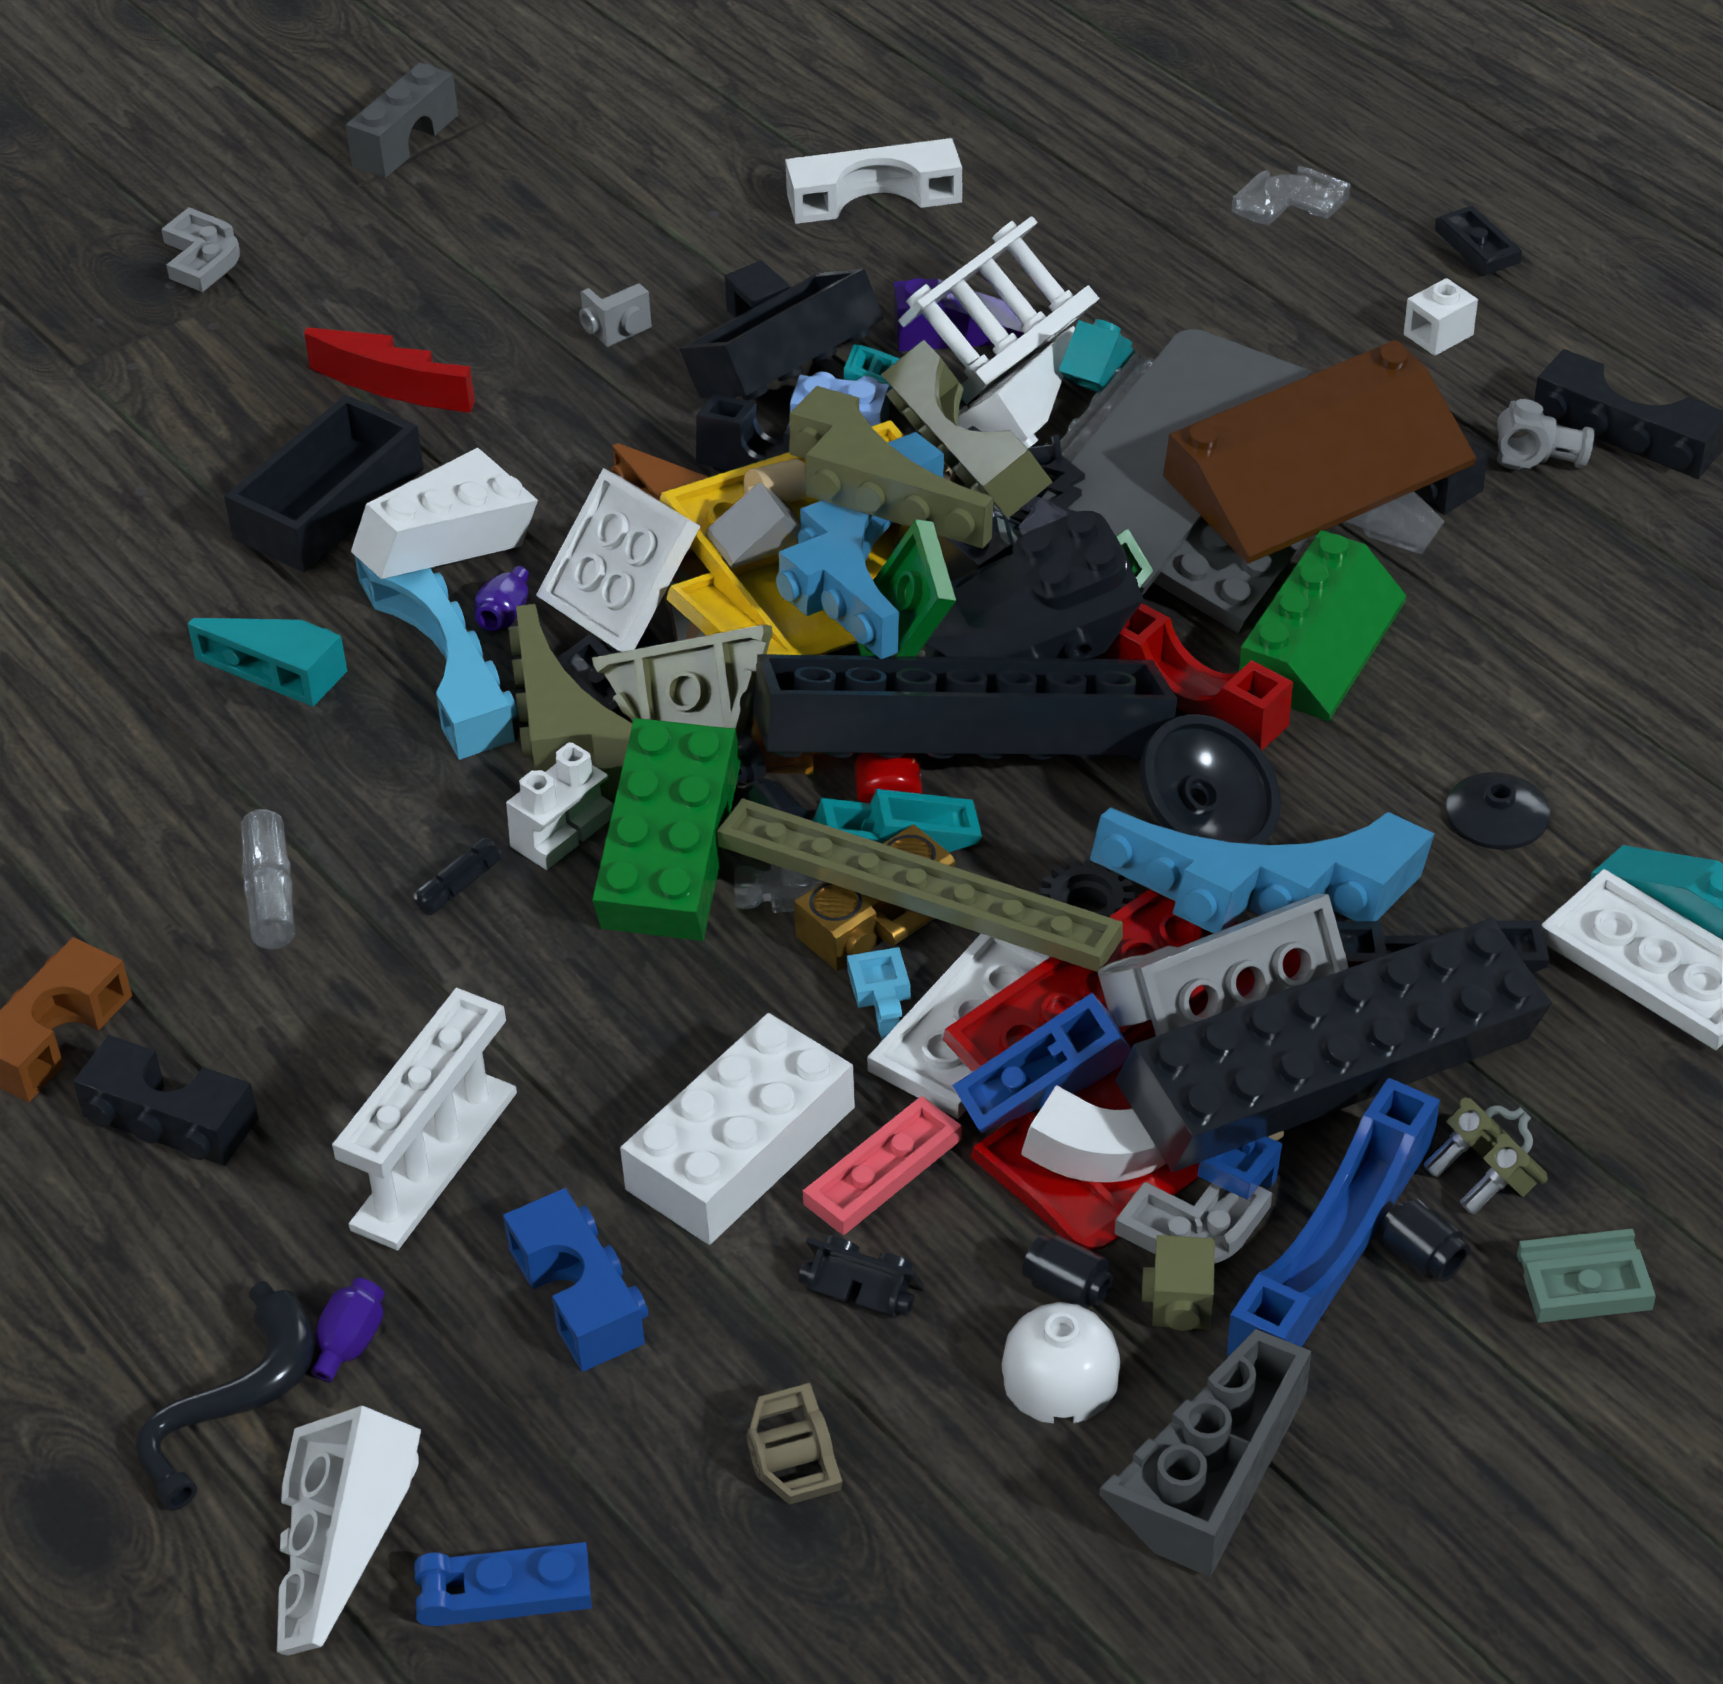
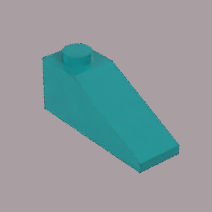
M193 618L187 623L196 660L312 707L347 672L341 635L303 620Z
M1622 845L1592 872L1591 880L1603 869L1609 871L1723 940V863L1718 860Z

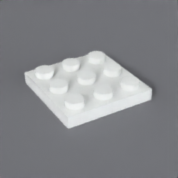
M603 468L536 596L618 651L634 650L686 552L690 548L700 525L617 474Z

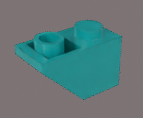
M1096 319L1094 325L1078 320L1058 371L1071 384L1112 396L1138 370L1143 359L1131 347L1132 341L1120 334L1121 329L1118 326L1100 319Z

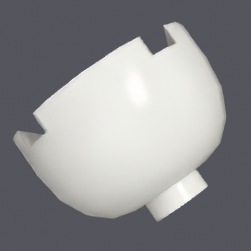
M1057 1302L1041 1305L1019 1319L1008 1334L1002 1359L1004 1387L1007 1396L1021 1412L1040 1422L1054 1423V1417L1066 1418L1074 1416L1073 1423L1086 1421L1103 1411L1117 1393L1120 1369L1118 1348L1112 1331L1095 1313L1076 1304Z

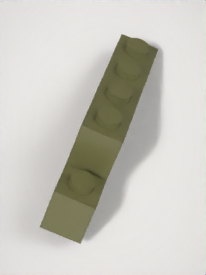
M816 385L790 412V454L806 459V496L909 527L915 519L931 521L934 523L937 535L979 548H984L992 539L993 497L962 487L935 475L894 449L870 426L859 411V397Z
M536 604L516 606L518 626L509 627L512 656L522 655V659L512 660L515 688H525L526 691L524 693H516L519 723L529 722V727L520 728L523 758L533 756L535 771L542 770L546 772L556 764V752L568 742L574 743L590 753L593 766L608 774V779L600 785L601 795L610 802L615 803L633 723L601 705L585 692L563 669L549 648L540 627Z

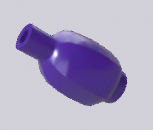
M516 566L511 572L492 577L478 591L475 598L474 612L476 622L481 628L487 631H496L509 628L517 619L516 606L525 605L528 598V586L526 583L530 575L524 567Z
M355 1278L350 1287L338 1289L331 1296L322 1312L316 1329V1341L321 1352L311 1369V1373L316 1378L324 1382H332L341 1363L350 1362L359 1357L372 1341L384 1314L381 1302L385 1292L377 1284L364 1278Z

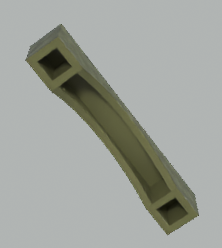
M925 340L921 341L881 374L892 388L886 393V396L896 409L905 416L924 439L944 453V462L956 473L968 489L992 496L993 506L995 505L1007 519L1052 483V480L1028 448L1010 430L981 432L959 427V404L964 388L941 357Z

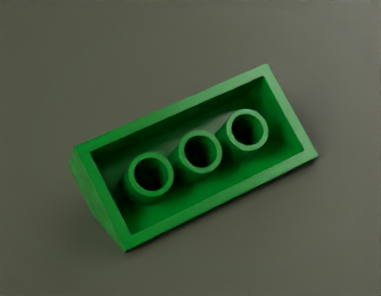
M1320 530L1241 646L1239 671L1252 660L1293 681L1291 709L1329 722L1405 604L1406 594L1366 544Z

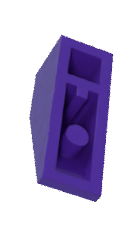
M915 278L909 281L894 282V317L899 352L910 351L923 340L932 349L949 348L922 314L905 327L898 321L911 308L906 302L909 297L926 284L932 290L944 280ZM974 291L1009 335L1014 333L1017 338H1020L1025 334L1021 330L1023 324L1003 300ZM949 293L937 302L971 346L993 345L952 293Z

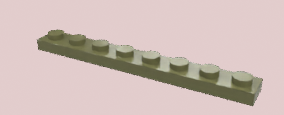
M743 798L717 830L719 847L1096 972L1105 966L1123 938L1122 921Z

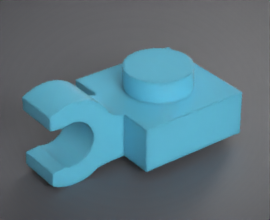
M899 947L847 956V969L857 1006L861 1008L874 1005L878 1030L882 1040L900 1022L899 1017H902L900 1001L911 999L910 981Z

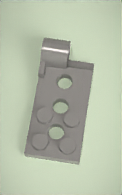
M1317 893L1184 946H1167L1146 955L1132 956L1114 961L1101 967L1097 973L1108 1011L1117 1026L1138 1024L1151 1019L1155 1034L1159 1036L1348 969L1349 966L1329 895ZM1294 948L1300 955L1301 964L1297 974L1288 978L1283 971L1282 963L1286 953ZM1249 967L1254 974L1255 983L1251 992L1242 997L1237 991L1236 979L1242 969ZM1202 985L1207 991L1208 1003L1205 1010L1195 1016L1189 1007V997L1196 987Z

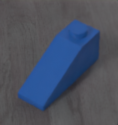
M1091 993L952 1086L979 1131L984 1133L1043 1107L1056 1085L1071 1094L1091 1086L1123 1065L1132 1048L1108 1010Z

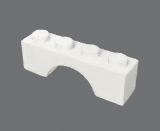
M952 138L785 159L787 196L795 224L837 219L841 209L848 202L857 197L873 193L900 195L912 200L920 208L962 202V165Z

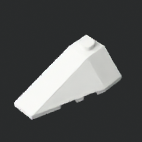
M359 1406L294 1429L282 1483V1503L291 1506V1529L287 1528L280 1536V1551L290 1555V1571L279 1586L278 1653L289 1656L323 1646L410 1487L411 1479L417 1470L419 1462L417 1448L421 1429L365 1406Z

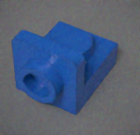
M1267 1136L1242 1147L1199 1162L1197 1176L1248 1200L1259 1185L1270 1188L1276 1181L1282 1143Z

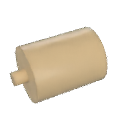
M791 459L750 469L745 473V494L761 482L786 503L808 497L806 496V466L799 459Z

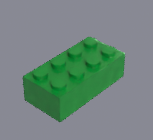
M642 718L633 719L593 896V904L601 929L704 941L723 848L718 846L717 830L731 813L742 760L735 729Z

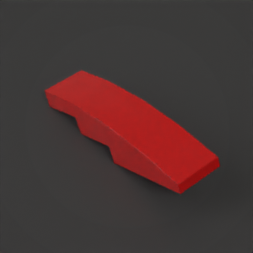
M306 327L304 337L311 369L346 385L382 397L425 407L471 413L475 398L470 366L433 363L432 353L429 350L394 347L393 335Z

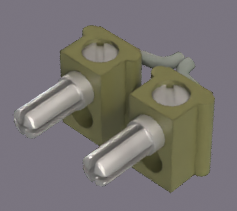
M1467 1097L1461 1099V1107L1446 1121L1455 1131L1424 1163L1426 1170L1430 1174L1439 1177L1470 1147L1483 1157L1491 1168L1460 1200L1462 1206L1471 1214H1475L1500 1188L1503 1189L1507 1184L1524 1197L1537 1183L1544 1184L1548 1180L1547 1173L1527 1154L1533 1144L1532 1135L1527 1128V1123L1531 1117L1521 1107L1516 1111H1509L1503 1106H1492L1484 1111L1471 1098ZM1500 1114L1510 1120L1520 1118L1518 1126L1519 1132L1524 1138L1523 1146L1520 1147L1491 1116Z

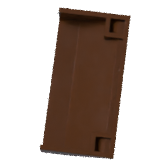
M1396 339L1170 433L1163 477L1232 549L1249 564L1318 534L1320 530L1325 531L1475 465L1476 456L1426 366Z

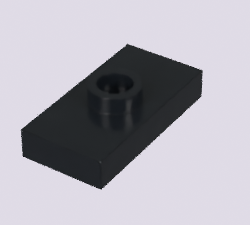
M1471 205L1436 218L1435 231L1484 276L1521 262L1522 250L1474 206Z

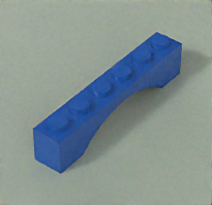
M1388 1077L1364 1113L1334 1179L1310 1220L1284 1254L1270 1267L1256 1275L1230 1314L1227 1357L1255 1329L1300 1347L1303 1346L1382 1224L1385 1216L1391 1210L1433 1145L1440 1103L1439 1099Z

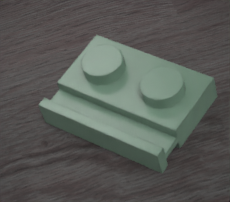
M1633 1229L1519 1241L1517 1258L1519 1262H1522L1524 1268L1523 1277L1537 1322L1653 1310L1656 1295L1641 1251L1636 1248Z

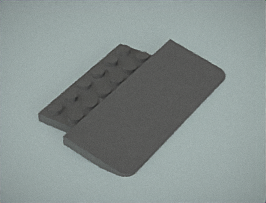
M1188 329L1181 331L1172 338L1071 461L1072 464L1085 473V480L1074 485L1082 489V496L1069 506L1068 509L1077 512L1094 511L1101 514L1107 520L1115 535L1125 529H1129L1153 569V572L1140 587L1142 596L1150 585L1155 583L1236 633H1239L1308 538L1247 564L1163 477L1169 434L1310 375L1311 370L1203 330ZM1050 491L1044 494L1022 521L1019 528V537L1033 529L1068 516L1065 510L1055 504L1050 506V501L1059 495Z

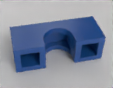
M564 1188L503 1215L508 1249L532 1290L556 1280L576 1282L574 1286L553 1295L552 1300L557 1331L581 1372L645 1344L642 1321L648 1317L645 1300L635 1285L627 1287L621 1278L623 1276L622 1266L612 1246L608 1244L602 1247L598 1241L596 1223L586 1205L577 1207L567 1189Z

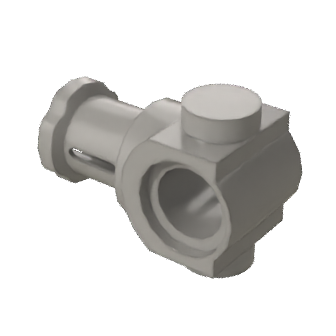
M1528 399L1511 401L1509 407L1497 419L1499 453L1496 460L1506 468L1519 470L1523 467L1531 468L1538 463H1546L1550 457L1573 462L1575 468L1583 469L1587 465L1592 452L1594 430L1590 427L1576 430L1557 426L1556 419L1544 416L1543 408L1537 402ZM1518 431L1529 432L1521 438L1511 437L1513 433Z

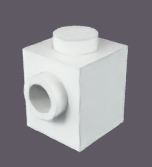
M1446 278L1407 299L1404 335L1435 356L1474 334L1478 299Z

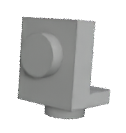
M640 283L604 299H601L590 288L580 292L582 309L579 311V317L582 326L589 334H594L607 347L652 327L649 291Z

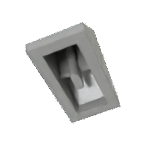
M759 482L709 526L706 535L731 568H735L778 555L779 551L799 544L800 519L785 501Z

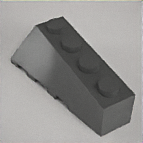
M1255 1329L1208 1377L1207 1386L1192 1401L1186 1399L1172 1414V1421L1154 1440L1148 1438L1133 1454V1461L1119 1476L1113 1474L1100 1487V1496L1153 1553L1209 1577L1212 1576L1307 1393L1311 1351Z

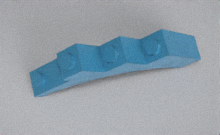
M917 432L888 442L890 446L909 460L943 478L944 453ZM823 500L801 508L800 531L798 532L799 544L779 551V573L776 577V584L781 596L786 601H790L806 616L824 610L831 619H835L860 644H864L881 660L898 653L899 611L879 592L865 564L874 543L894 522Z
M1109 808L1100 816L1090 860L1176 901L1172 914L1215 934L1229 928L1247 910L1263 915L1317 893L1328 894L1333 911L1354 921H1377L1421 877L1435 833L1387 812L1365 828L1342 837L1313 843L1287 845L1231 843L1177 832Z

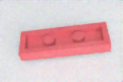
M920 1096L803 1190V1205L844 1236L961 1141L962 1125L926 1098Z

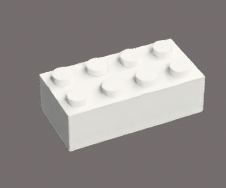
M767 1013L620 1147L625 1190L708 1245H711L855 1108L853 1064L770 1013Z

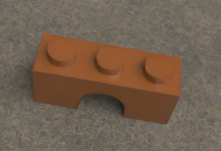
M72 937L56 954L49 957L45 965L23 988L18 989L11 996L9 1002L0 1010V1089L29 1103L64 1067L52 1029L64 1023L77 1022L99 1031L132 997L123 960Z

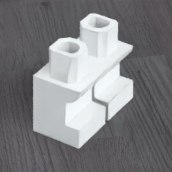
M568 742L556 752V764L546 772L542 770L529 772L519 780L520 792L506 802L510 847L545 870H548L579 845V840L585 841L611 820L613 803L601 795L600 785L608 779V774L592 765L590 753L576 744Z

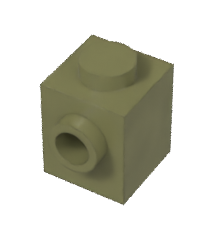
M1157 1235L1155 1268L1143 1267L1142 1302L1153 1303L1152 1326L1170 1327L1180 1331L1191 1329L1211 1330L1215 1238Z

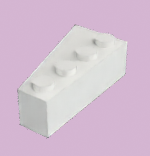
M476 448L367 503L351 552L380 579L520 547L523 544L538 500L522 487L519 480L510 476L484 452Z

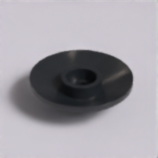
M1488 772L1467 777L1453 787L1447 798L1446 815L1452 828L1467 841L1485 848L1508 850L1526 846L1541 837L1549 823L1550 807L1544 794L1529 781L1511 774Z

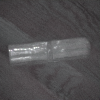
M258 809L245 815L244 819L240 822L243 853L242 874L245 880L243 889L247 899L250 937L253 943L266 949H278L289 944L292 938L295 937L292 903L293 883L290 877L291 865L287 857L282 817L274 811Z

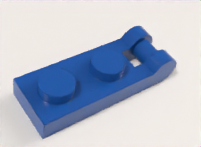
M586 1542L459 1557H448L441 1553H428L415 1560V1582L421 1586L422 1594L416 1598V1619L419 1623L426 1626H443L592 1609ZM464 1586L465 1593L451 1595L446 1592V1588Z

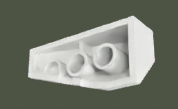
M1070 327L1040 346L1008 371L1009 374L980 393V397L969 405L970 409L967 405L959 410L958 416L959 427L968 429L971 426H975L982 432L1010 430L1027 448L1035 444L1038 439L1034 433L1048 421L1064 375L1058 370L1075 327Z

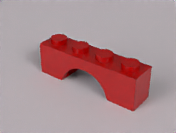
M1143 603L1138 607L1108 650L1099 655V659L1153 660L1177 698V709L1188 715H1206L1223 720L1246 734L1261 751L1289 726L1293 681L1252 660L1239 672L1232 674L1217 672L1197 661L1182 645L1175 633L1170 617Z

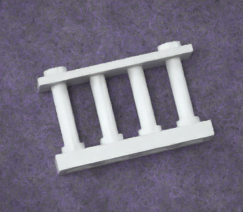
M1033 216L1019 226L1013 221L1009 222L992 237L996 243L931 290L926 284L917 290L906 301L911 308L898 320L905 327L922 314L967 368L964 373L968 379L962 384L964 390L961 397L966 404L970 403L985 389L1005 376L1008 371L1040 346L1071 325L1100 299L1089 285L1075 296L1070 290L1065 292L1025 244L1022 238L1038 223ZM1007 250L1050 301L1051 305H1049L1052 313L1047 317L1042 311L1037 313L994 261ZM980 271L1023 324L1021 330L1025 334L1020 338H1017L1014 333L1009 335L966 283L968 279ZM949 293L953 294L995 346L992 350L996 356L990 361L985 354L981 357L937 304Z
M455 988L334 1141L332 1147L335 1159L367 1172L372 1189V1194L349 1222L350 1231L398 1251L517 1094L516 1086L487 1075L483 1060V1050L506 1022L504 1006Z

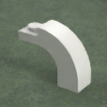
M1057 1085L1031 1123L1021 1155L1055 1173L1091 1182L1126 1181L1149 1174L1167 1164L1133 1109L1110 1110L1100 1108Z

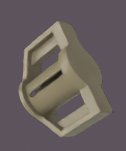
M811 1383L758 1397L752 1423L747 1432V1443L752 1464L759 1480L765 1483L789 1505L841 1490L843 1481L833 1454L830 1434L825 1419L818 1408ZM802 1408L806 1420L757 1433L758 1424L761 1419ZM814 1461H818L823 1471L785 1483L772 1474Z

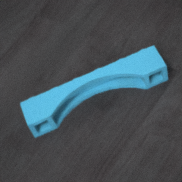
M355 556L359 582L374 609L396 616L415 626L429 637L444 655L446 668L436 696L441 729L458 759L460 760L514 742L512 721L518 719L514 698L510 691H501L495 665L491 660L486 662L483 660L480 641L474 630L466 631L465 619L458 602L450 603L448 600V590L441 573L433 574L431 567L380 579Z

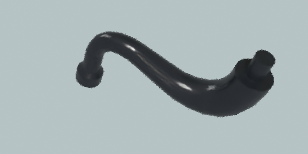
M262 1281L254 1285L249 1292V1298L257 1306L254 1313V1323L261 1330L267 1342L266 1352L254 1368L231 1381L164 1406L150 1416L139 1430L136 1440L138 1459L143 1469L157 1485V1496L168 1510H179L189 1504L197 1493V1486L187 1473L177 1472L161 1450L163 1439L170 1433L183 1427L244 1413L281 1398L299 1384L311 1367L315 1350L312 1322L292 1291L285 1289L275 1292L266 1281Z

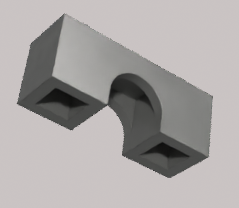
M419 62L346 124L352 167L387 178L410 158L408 142L412 128L435 136L458 116L453 73Z

